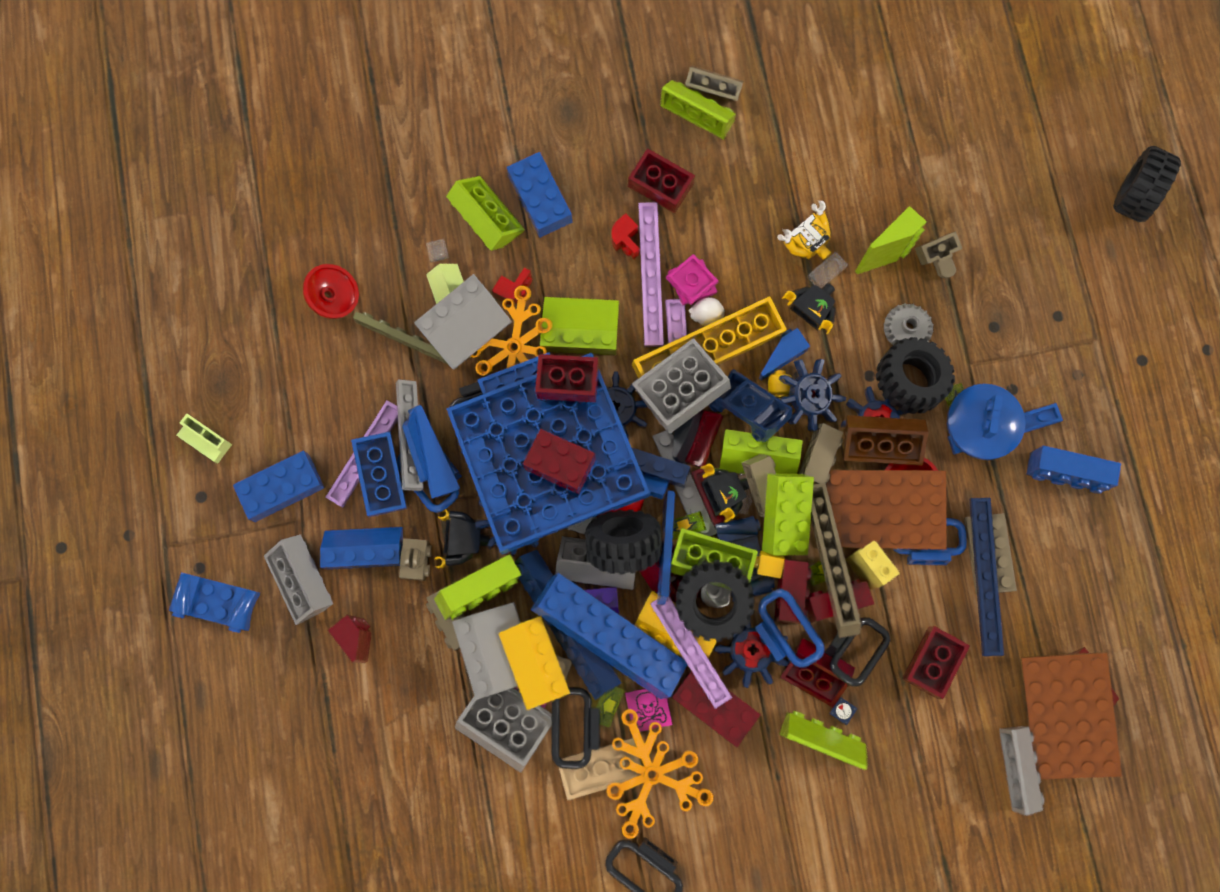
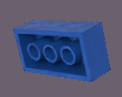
M540 152L506 167L508 177L539 238L573 223L572 214Z
M386 432L352 439L351 442L367 516L374 517L406 510L407 506L391 433Z
M1041 446L1030 453L1026 475L1033 476L1032 478L1035 480H1052L1051 483L1056 485H1063L1065 483L1071 485V488L1074 489L1087 488L1092 493L1101 494L1103 491H1109L1111 488L1118 486L1121 463Z
M304 450L233 484L248 520L257 522L325 488L310 455Z

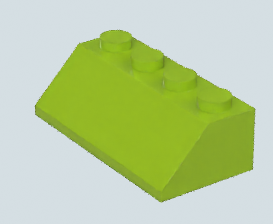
M671 80L662 88L661 107L724 140L734 123L736 115L730 108L718 105L713 99L703 97L699 92L686 88L680 82Z
M481 176L456 181L446 196L452 206L458 210L463 219L468 222L474 232L491 251L503 248L525 230Z
M726 429L723 435L719 469L745 475L742 462L764 454L771 456L774 460L776 473L797 474L803 440L772 436L766 442H758L753 438L752 433Z

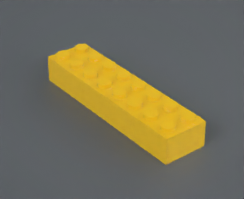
M769 296L633 360L632 366L638 378H640L693 338L711 359L719 365L781 336L787 329Z

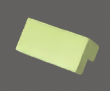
M438 264L426 274L436 304L464 282L458 264Z
M186 414L180 422L183 427L176 436L217 464L232 446L227 440L189 414Z

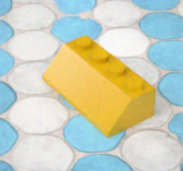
M651 591L634 626L683 658L650 605L657 600L658 596L657 593ZM694 636L707 658H709L716 644V639L706 641L702 636L698 638Z
M541 616L498 633L526 710L570 693Z

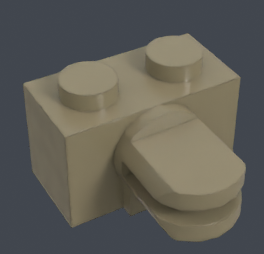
M956 231L915 248L921 265L933 262L940 278L952 277L956 273L952 253L963 249Z
M403 538L399 578L426 581V577H429L430 565H427L428 557L432 555L430 542L427 540Z

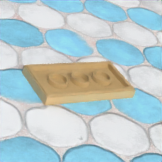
M633 738L624 740L625 743L636 747ZM622 742L614 743L615 747H621ZM612 744L600 747L599 750H592L591 760L584 768L563 769L559 767L567 800L605 790L611 782H618L620 784L641 775L630 769H622L619 764L620 759L627 756L632 762L641 765L640 758L622 750H615ZM584 752L562 758V760L579 761L583 758ZM625 759L622 761V766L626 767L629 765V760Z

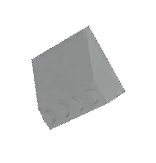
M474 274L414 322L453 370L512 323L507 314Z
M694 338L632 383V386L669 434L731 388L730 379Z
M515 603L506 604L453 621L452 623L475 699H483L518 687L498 633L521 624Z
M512 688L476 700L474 696L457 720L455 729L521 773L552 726V714L541 706L526 710L520 692Z

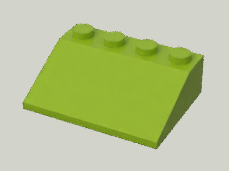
M909 206L869 246L855 272L860 274L896 262L900 257L904 259L911 252L920 235L925 231L923 227L927 221Z
M545 297L542 318L551 320L552 329L548 333H541L540 346H544L547 352L616 355L619 300ZM547 322L542 323L544 329L548 327Z
M787 712L779 733L780 736L866 770V744L860 742V737L850 734L849 737L842 734L843 730L833 726L830 729L823 727L824 722L814 718L811 721L804 719L805 715L800 712Z

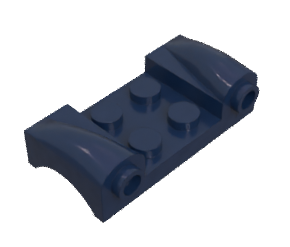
M734 369L728 375L731 388L709 404V407L714 412H723L724 409H727L749 424L752 436L758 442L769 440L792 417V407Z
M754 516L715 524L714 528L717 539L758 551L757 556H759L761 550L757 535L761 528L759 520H755ZM756 568L753 569L750 585L752 586L754 597L771 593L772 588H775L773 577L759 575ZM731 591V599L734 602V595Z

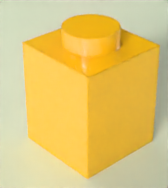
M760 551L754 565L757 574L781 579L785 560L784 555L773 556Z

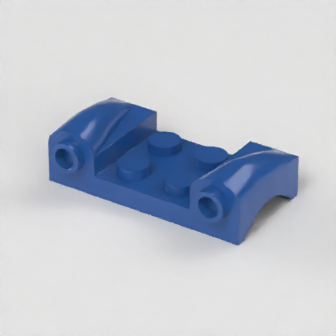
M181 572L169 611L173 612L172 616L184 619L185 615L224 624L229 626V631L240 633L241 629L247 631L250 629L252 611L260 596V592Z

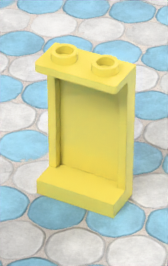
M872 541L863 549H858L845 559L862 582H868L870 590L884 586L899 575V571L876 541Z

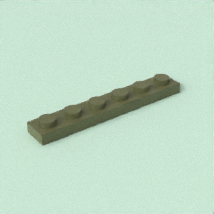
M357 311L355 312L353 319L357 324L448 365L433 345L423 342L421 337L407 335L405 330L399 327L394 329L390 327L388 322L381 319L379 321L374 320L373 316L366 312L362 314Z

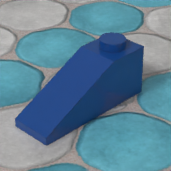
M798 328L793 331L789 329L782 334L780 342L759 376L761 381L809 350L810 345Z

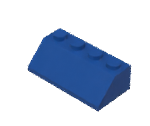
M403 527L325 531L320 547V568L330 570L400 566L403 547Z

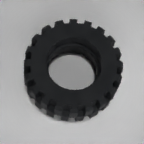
M1150 146L1144 150L1122 183L1113 204L1114 210L1137 222L1147 221L1160 206V203L1172 187L1180 170V158L1157 146Z
M917 337L904 338L898 343L896 342L881 358L876 369V380L879 381L877 385L879 390L883 391L882 396L890 401L889 404L893 407L896 405L899 407L898 410L903 412L908 410V413L916 414L917 412L920 414L926 413L934 409L952 391L953 383L955 382V375H953L955 372L954 366L950 364V357L944 354L945 351L942 348L939 349L936 343L932 341L929 343L924 338L919 340ZM903 364L913 365L920 369L927 379L928 387H920L909 381L904 374Z
M617 510L616 512H607L605 515L601 514L597 519L591 520L585 531L587 558L595 568L603 572L608 571L610 574H632L639 570L644 571L647 567H652L662 554L661 526L654 517L648 513L644 514L642 511Z
M707 560L699 566L696 564L689 572L684 574L682 581L679 583L676 595L678 617L680 621H683L684 627L688 631L691 630L697 638L702 636L706 641L716 639V642H720L722 638L726 637L728 640L734 638L735 633L740 634L744 630L743 627L745 625L748 626L751 621L750 617L754 612V594L749 579L742 573V570L738 567H733L729 562L721 563L720 560L708 562ZM709 583H721L729 587L734 595L732 610L727 615L719 618H711L702 614L696 605V595L702 586Z

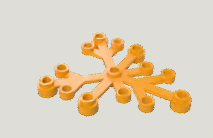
M518 286L514 291V296L518 300L517 309L515 308V301L511 298L505 299L502 303L503 308L508 310L514 320L512 338H509L507 341L492 338L477 350L476 355L470 356L472 358L480 356L481 351L489 346L504 348L488 361L482 360L476 364L475 369L479 375L490 374L492 367L507 356H509L507 368L516 364V358L520 363L530 360L526 358L524 353L533 354L538 357L539 348L543 350V354L547 353L544 346L533 347L524 344L540 333H548L552 329L550 319H538L536 327L520 337L522 322L532 315H538L541 311V307L536 303L529 305L528 309L525 310L526 301L531 296V290L527 286ZM522 290H525L527 293L525 297L521 295ZM507 301L511 302L510 308L506 306ZM533 306L537 307L536 313L532 312ZM543 322H547L548 327L546 329L542 327ZM513 343L517 344V350L512 348ZM484 364L488 367L487 371H484L482 368Z
M632 709L623 711L621 715L622 722L629 726L636 747L625 743L619 737L613 739L612 746L615 750H622L641 758L644 766L632 762L627 756L622 757L619 761L622 769H630L641 775L620 784L618 782H611L607 786L606 791L611 799L617 800L622 797L623 791L644 783L637 799L628 803H619L616 806V812L620 816H625L629 811L633 810L629 820L622 825L623 835L626 838L632 839L637 836L639 831L637 821L640 814H642V823L645 827H652L655 823V819L650 814L646 805V799L652 785L660 782L674 788L680 800L679 806L683 811H689L692 808V803L686 794L695 797L702 806H709L713 802V794L706 788L698 790L690 786L702 782L703 776L699 771H693L690 776L679 781L663 775L682 766L694 767L698 762L697 755L693 751L687 750L682 753L681 758L660 766L665 753L669 750V745L665 741H659L656 745V755L653 762H651L649 754L657 734L661 732V725L658 722H652L649 725L650 732L644 744L636 724L638 720L637 713ZM628 713L633 715L630 721H627L625 718ZM653 725H658L659 729L657 732L652 731ZM620 740L622 742V745L619 748L615 747L614 745L615 741ZM661 744H666L664 751L659 749ZM687 755L692 756V760L690 762H686L685 757ZM625 759L629 760V765L626 767L622 766V761ZM650 771H655L653 778L648 776ZM695 774L700 775V779L698 781L693 780V776ZM614 786L618 788V792L615 794L611 793V788ZM707 793V799L701 800V794ZM684 801L689 802V806L687 808L682 807V803ZM625 806V812L620 813L618 811L619 807ZM647 817L652 818V822L650 824L645 823V819ZM628 825L633 826V830L631 832L626 831V827Z

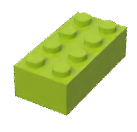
M768 473L762 551L773 556L808 555L814 477L805 474Z
M681 528L671 561V572L684 576L696 564L699 566L707 560L708 562L720 560L721 563L729 562L733 567H738L742 570V573L747 576L750 583L758 551ZM709 583L711 585L730 590V588L724 584Z
M509 554L440 590L434 601L445 620L450 617L454 620L461 616L467 608L469 611L473 610L484 599L489 601L495 598L496 594L500 593L501 590L504 593L513 588V585L518 583L517 579L521 576V573Z

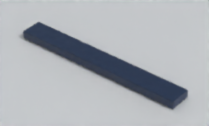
M970 498L982 656H1004L991 498Z

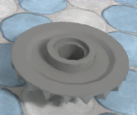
M905 303L896 306L888 313L884 321V332L892 345L904 338L909 339L910 337H917L918 340L924 338L929 342L933 334V323L927 311H924L921 306ZM906 323H911L914 329H909Z

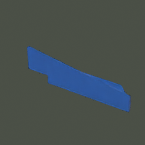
M418 405L408 410L410 415L402 428L420 482L428 481L431 498L445 496L459 490V484L423 407Z

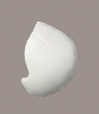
M703 298L689 309L691 319L699 322L702 326H707L724 318L725 314L723 305L715 298Z
M711 584L702 586L701 599L707 606L720 608L729 604L731 590Z

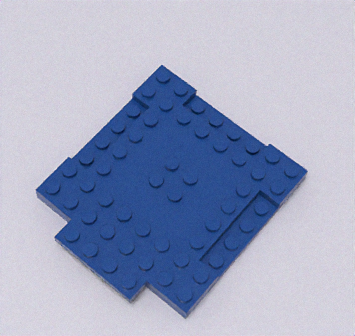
M589 353V354L584 355V356H581V357H594V356H593L592 353ZM538 357L478 379L483 395L446 408L502 555L536 542L541 537L612 509L614 511L650 497V491L600 371L598 372L596 403L537 399L535 388ZM540 429L595 453L596 460L579 494L525 470L523 462Z

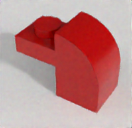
M626 213L612 227V245L615 251L622 247V251L626 256L636 259L640 255V248L631 238L638 233V225Z
M524 267L515 282L501 275L492 289L493 297L502 302L505 299L511 298L517 304L518 300L514 296V291L518 286H530L532 282L531 271ZM522 290L521 295L525 297L527 293L525 290Z

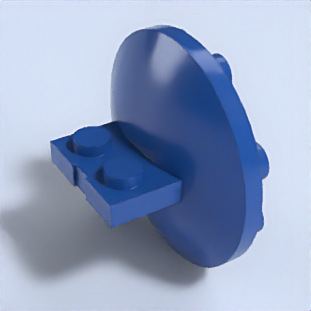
M977 384L964 389L954 398L948 409L947 428L951 439L961 451L977 459L994 460L1009 454L1019 445L1025 432V415L1020 403L1009 391L993 384Z

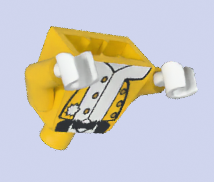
M818 200L820 205L818 209L816 204L811 206L812 210L816 211L817 214L813 213L792 232L788 229H783L785 237L782 234L777 236L778 240L784 241L785 246L792 255L810 259L817 253L822 260H825L832 253L826 247L831 238V232L824 211L826 205L823 201Z

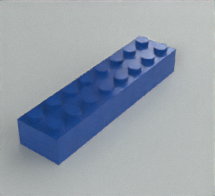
M560 573L550 578L531 611L541 616L544 620L659 699L670 698L688 665L685 660Z

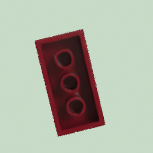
M692 671L688 673L671 697L735 747L740 745L761 715L729 690L728 692L732 698L714 708Z

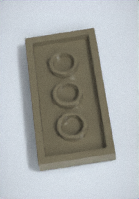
M1005 513L992 514L999 593L1017 591ZM965 517L964 522L975 593L977 595L971 517Z

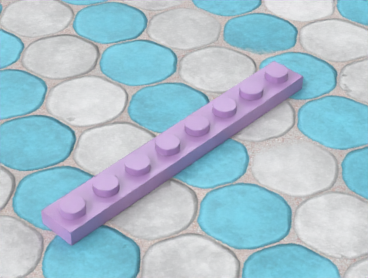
M657 202L639 203L645 347H662L664 342Z

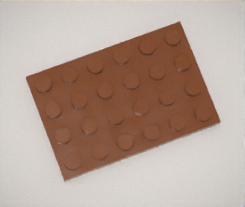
M829 471L830 478L826 483V488L842 548L863 549L872 541H876L881 549L946 550V471Z
M1107 652L1021 657L1029 729L1034 736L1032 747L1037 755V763L1035 765L1040 778L1122 777Z

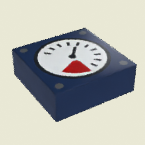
M840 697L829 714L847 725L857 708Z

